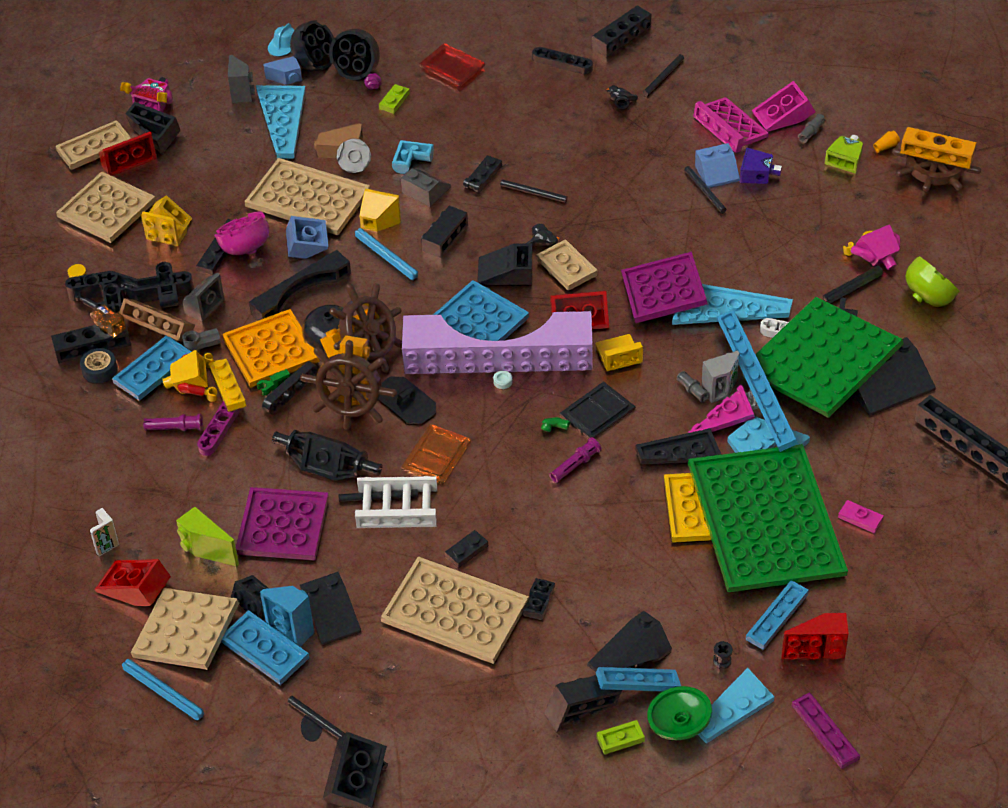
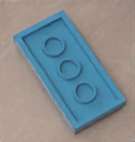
M165 336L112 378L113 383L140 401L163 382V378L171 375L170 365L192 351L171 337Z
M249 610L226 630L221 640L224 645L279 685L285 682L309 659L308 652Z

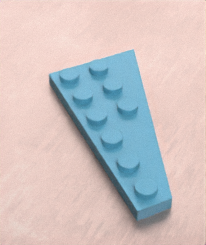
M256 85V91L277 158L294 159L306 93L305 86Z
M702 284L708 305L674 313L672 325L718 322L716 316L734 309L739 321L789 318L793 299Z

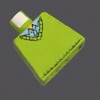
M851 135L850 138L839 136L826 150L825 164L856 174L862 156L863 143L856 135Z

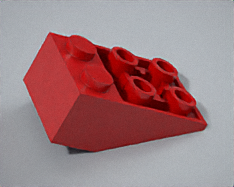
M824 613L784 631L781 659L810 658L815 660L818 658H845L849 635L847 614Z

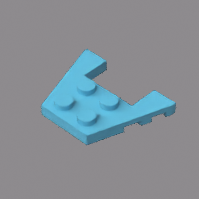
M754 416V419L748 420L728 436L727 442L735 453L774 448L776 446L764 419ZM792 430L798 442L797 445L803 444L805 446L810 442L808 435Z

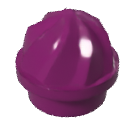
M374 73L368 74L364 83L367 88L373 90L378 89L382 81L379 75Z

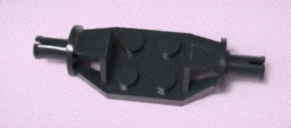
M294 430L290 436L276 431L272 436L274 438L272 443L286 447V454L292 457L300 470L337 481L354 476L359 478L364 471L379 476L382 472V469L379 468H383V465L369 461L366 451H359L351 445L313 432H300L299 430ZM297 449L303 450V454L298 453ZM349 466H354V469H347V468H348Z

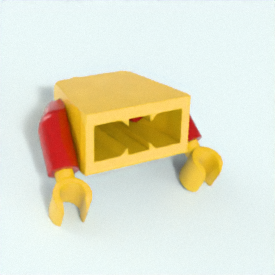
M197 350L184 354L170 365L171 375L163 378L164 386L167 389L175 387L180 394L207 395L208 401L215 402L217 400V389L215 387L205 389L208 387L206 367L209 368V363L214 362L213 355L206 353L202 356Z

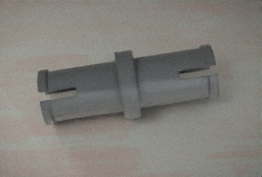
M817 114L811 122L805 125V129L798 135L799 140L806 143L812 135L818 132V128L826 121L825 117L822 114Z
M682 371L677 375V381L686 387V391L689 394H693L700 402H705L709 398V392L700 386L698 380L690 377L686 371Z

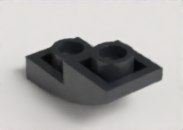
M535 579L530 589L529 601L523 608V616L543 620L555 588L554 582Z

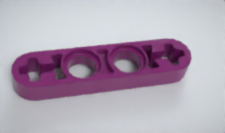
M224 401L222 402L198 440L197 445L201 455L209 456L216 451L241 411V408L228 412ZM223 416L229 417L226 421L219 420ZM213 430L220 431V433L216 435L210 434Z

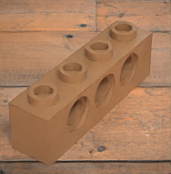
M124 298L118 314L122 318L178 341H183V334L187 331H193L195 327L193 323L132 299Z

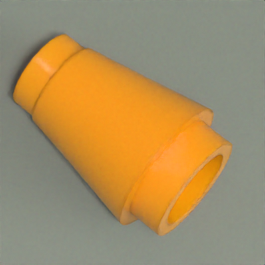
M894 130L888 131L873 144V147L879 153L896 147L900 142V138Z

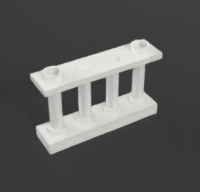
M436 476L357 478L358 492L363 493V510H355L357 528L436 527V509H430L431 491H437ZM411 489H418V492H423L422 509H410ZM403 490L402 509H390L391 491ZM383 491V508L381 510H371V492Z

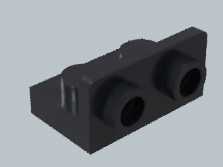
M254 575L235 581L231 598H237L239 605L244 610H249L261 618L263 605L260 591L269 588Z

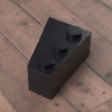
M134 102L125 113L130 127L139 135L147 132L152 133L154 148L161 154L165 152L181 131L176 117Z

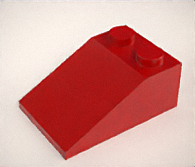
M159 559L115 560L94 590L97 593L134 606H151L161 590L165 588L171 576Z

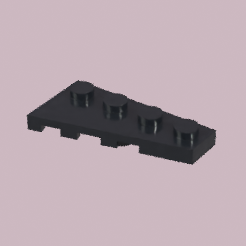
M710 428L635 445V450L641 464L688 463V459L721 455Z

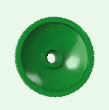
M688 686L673 687L661 692L652 700L648 708L647 718L651 729L660 737L669 740H685L698 735L708 726L712 718V705L707 695L696 688Z

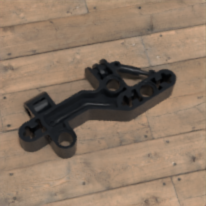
M169 262L157 264L156 276L136 279L115 271H105L75 276L65 281L70 300H81L83 304L98 310L97 313L104 314L101 310L97 309L103 305L104 308L110 311L107 313L109 316L110 313H114V316H117L124 298L137 300L141 303L159 300L162 309L179 306L178 297L189 295L194 290L191 273L187 271L173 273ZM104 297V301L97 303L91 300V298Z

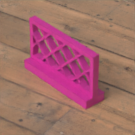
M727 97L704 104L702 101L695 104L693 117L724 144L729 143L732 151L735 153L741 152L742 146L765 139L769 135L764 128Z

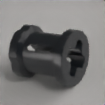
M720 641L714 645L715 655L713 657V664L717 668L726 669L731 665L733 648L730 643Z

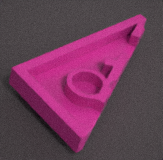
M738 386L737 391L732 396H727L721 404L717 405L707 414L705 420L700 424H695L688 433L708 428L714 432L754 419V413L743 386Z

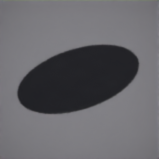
M306 715L301 721L303 737L309 742L316 741L322 733V727Z

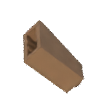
M362 124L319 133L318 140L314 142V150H317L318 158H337L338 148L349 139L353 138L363 141Z

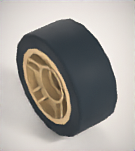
M104 348L88 351L80 361L83 377L91 383L107 382L117 373L118 367L114 354Z

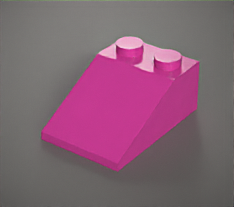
M794 81L751 110L767 132L803 122L816 112L808 98Z

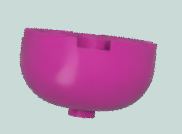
M252 212L248 214V218H236L221 226L214 236L224 252L230 255H250L255 253L257 248L266 242L269 236V224L263 212Z

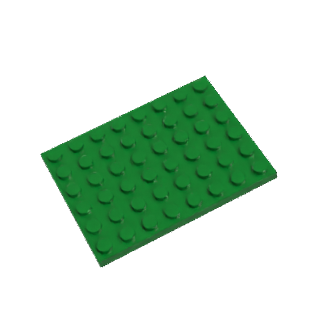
M803 444L794 445L781 452L776 447L688 459L690 473L728 592L785 585L790 581L799 583L847 576L848 569Z

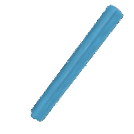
M359 228L355 231L356 238L408 278L414 280L419 276L416 269L365 230Z
M126 659L123 662L122 667L124 671L193 719L200 720L204 716L202 708L131 659Z

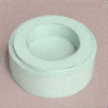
M498 371L493 376L494 385L499 389L509 388L512 385L511 373L508 371Z

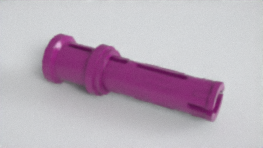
M199 413L197 416L182 414L179 417L144 418L143 426L145 431L180 429L182 431L198 429L202 431L203 416Z
M590 437L585 445L576 448L574 455L549 473L550 478L555 483H558L578 465L587 463L591 456L602 451L599 442L595 438Z

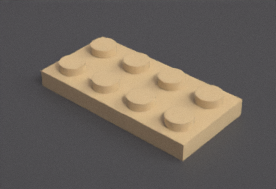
M116 120L56 145V150L72 170L100 158L99 152L102 149L129 140L131 137Z

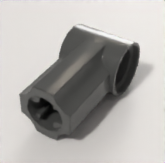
M217 328L201 333L187 331L183 334L184 347L190 351L197 350L198 353L202 348L221 343Z

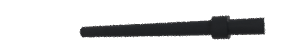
M294 696L289 697L287 702L336 738H340L345 734ZM383 760L381 770L384 771L388 767V763Z

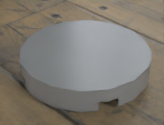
M349 139L338 148L337 161L341 168L348 173L356 174L362 172L371 162L370 148L360 139Z

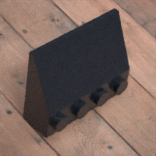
M908 337L903 338L904 344L853 393L869 416L936 390V386L917 348Z

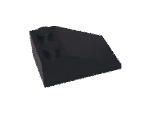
M339 572L300 584V590H304L309 596L313 626L322 646L361 632L359 622Z

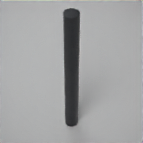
M679 54L643 91V94L648 96L684 60V56Z
M690 166L685 167L684 171L722 214L725 213L727 209Z
M504 179L500 182V186L566 203L568 196Z
M411 489V497H418V489ZM403 490L391 491V499L403 498ZM383 491L371 492V500L383 499ZM363 493L338 494L339 502L363 501Z

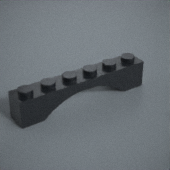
M335 250L249 301L251 315L256 320L267 318L280 313L284 305L300 291L318 284L339 282L351 274L350 261L338 250Z

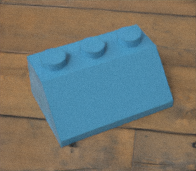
M294 586L269 588L260 591L266 623L301 647L315 633L308 594Z

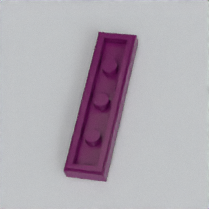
M810 692L792 701V707L841 769L860 760V754Z

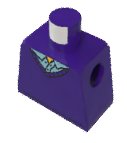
M746 148L740 169V183L767 184L770 175L781 176L782 166L773 165L772 154Z

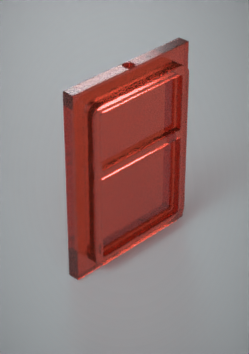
M444 43L420 62L419 66L461 86L482 69L485 63Z

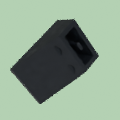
M514 243L480 256L478 261V283L481 285H532V243Z

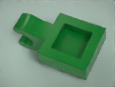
M287 369L270 376V381H258L257 388L261 389L263 396L268 395L288 379L290 373Z

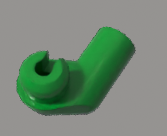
M558 417L546 418L541 422L543 423L541 429L550 432L551 427L554 426L568 430L570 421Z

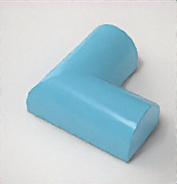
M400 140L392 161V168L397 173L405 174L409 171L412 160L431 162L434 155V144Z

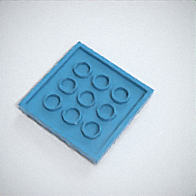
M474 280L433 314L441 315L445 322L459 333L486 341H504L529 318L528 311Z

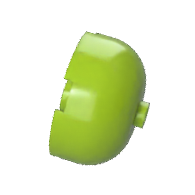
M920 256L914 259L907 268L906 283L914 292L912 296L920 303L924 301L934 307L946 306L960 292L950 280L945 278L935 267Z

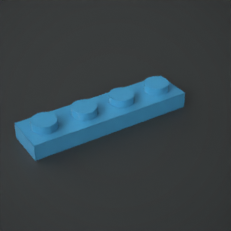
M790 581L746 634V640L764 650L808 596L809 590L794 581Z
M598 667L596 671L600 688L605 690L665 691L681 686L676 670Z

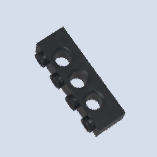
M638 5L592 35V49L605 57L609 56L648 30L652 24V14Z
M124 318L51 335L58 364L82 358L85 353L96 348H104L111 351L131 346Z

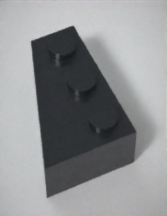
M596 675L578 678L566 683L561 682L555 686L544 714L555 731L559 732L563 730V725L571 721L576 724L580 722V717L591 713L593 716L615 706L622 690L601 689Z

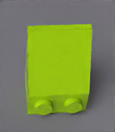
M193 507L176 520L177 532L181 539L180 545L186 552L189 551L196 557L232 566L239 565L234 539L196 507Z

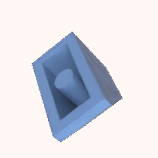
M294 56L263 64L265 78L285 85L302 81L301 68Z

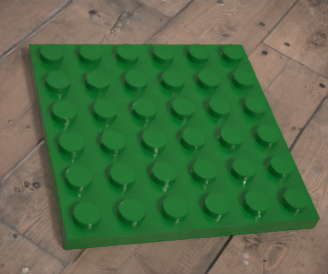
M815 297L755 355L772 388L829 418L904 343L902 338Z

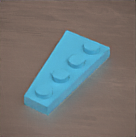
M747 667L712 704L711 721L698 735L707 744L774 702V695Z

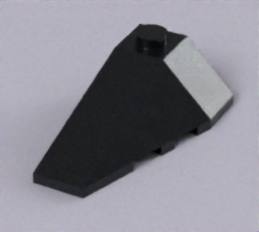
M642 611L632 618L587 663V666L595 672L598 667L627 668L633 665L640 667L643 662L650 660L652 662L659 661L672 651V647L660 621L647 612Z

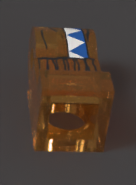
M101 305L90 313L94 323L113 338L126 329L123 315L119 312H112L106 305ZM114 325L119 326L116 330L113 328Z

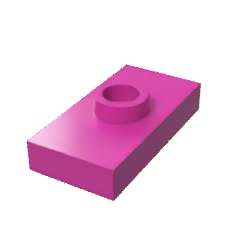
M847 500L838 513V518L875 534L883 521L884 515Z

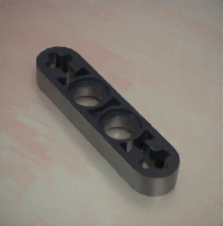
M536 47L532 50L534 62L580 74H589L593 71V62L588 58L543 47Z
M310 361L306 362L264 399L262 409L269 414L276 413L308 384V382L301 381L300 376L302 374L316 376L319 367Z

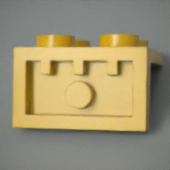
M144 211L141 213L146 239L174 246L180 245L187 233L186 227L176 225L175 219Z
M630 334L595 343V347L607 371L643 362V346L641 342L634 343Z

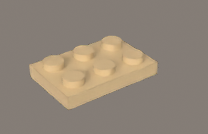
M566 239L536 254V260L568 291L598 275V270Z

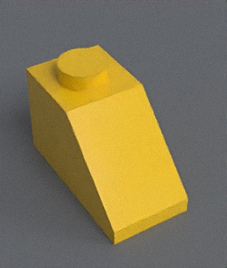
M167 195L155 202L149 213L174 218L176 225L186 228L192 220V217Z

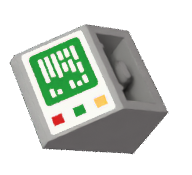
M738 351L703 361L701 387L709 392L710 396L708 399L711 403L725 399L727 396L729 397L738 379Z

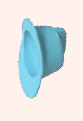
M290 23L275 30L274 38L268 45V52L271 55L279 57L291 52L290 40L294 28H292Z

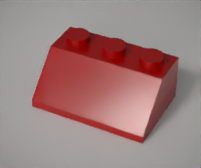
M151 132L107 147L99 152L101 165L106 173L111 176L157 159Z
M606 291L550 295L551 316L553 312L591 311L592 329L609 328Z

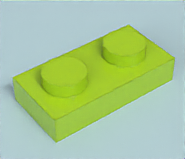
M394 84L379 103V109L394 114L410 94V89Z
M637 720L596 732V738L604 755L645 742V736Z

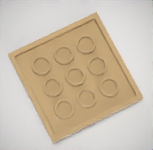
M100 172L61 207L56 214L58 218L112 243L141 216L143 211L145 212L156 202V198L154 195L124 181Z
M164 588L131 651L132 657L207 670L239 605L237 598Z

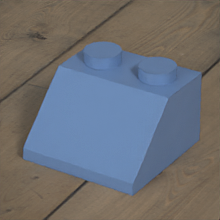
M729 143L696 150L695 167L708 188L740 181L735 154Z
M297 216L290 217L286 228L288 257L306 259L328 249L326 220Z

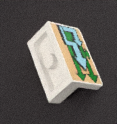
M103 508L96 511L99 525L90 529L98 556L119 545L113 520Z

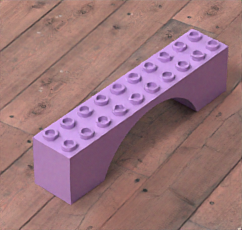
M591 311L553 312L550 319L534 332L505 341H486L461 334L449 326L441 315L403 316L402 354L404 374L593 370Z

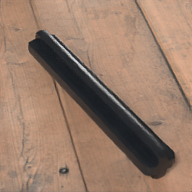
M875 266L824 294L823 300L828 303L838 300L883 275V269L880 266Z

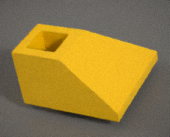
M365 188L359 215L361 228L378 232L400 224L399 195Z

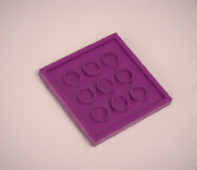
M692 252L621 270L635 323L708 305Z
M250 487L236 544L237 555L316 560L329 499L328 492Z

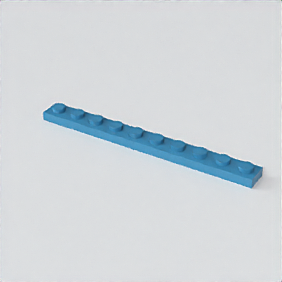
M734 309L716 316L732 351L739 352L741 371L779 451L781 452L797 445L798 442Z

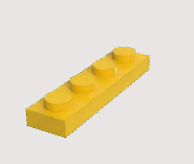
M227 359L209 363V369L228 412L246 407L245 398Z

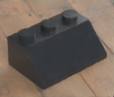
M346 732L338 738L322 800L341 807L372 808L387 746L350 732Z

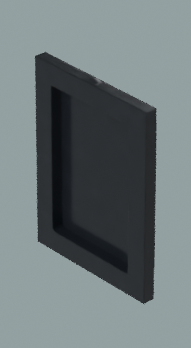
M603 381L560 412L559 416L570 421L574 428L589 439L590 437L596 438L632 412L636 406Z

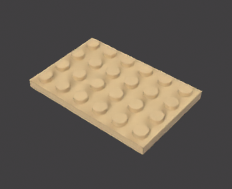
M278 158L245 200V207L290 220L291 216L326 220L327 232L339 235L361 205L365 188L370 189V185Z
M417 557L383 612L381 622L494 664L522 615L523 608L529 601V596Z

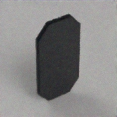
M390 376L381 382L382 387L395 389L397 395L395 397L380 395L378 400L406 423L423 424L436 414V402L405 377Z

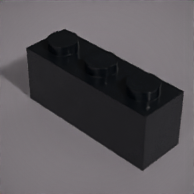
M450 205L445 211H442L436 222H433L430 229L422 235V251L441 258L468 226L467 212Z

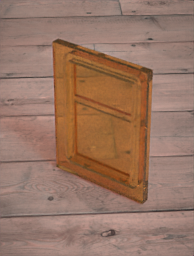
M429 424L403 463L401 470L420 477L436 476L437 483L443 485L470 444L471 438Z

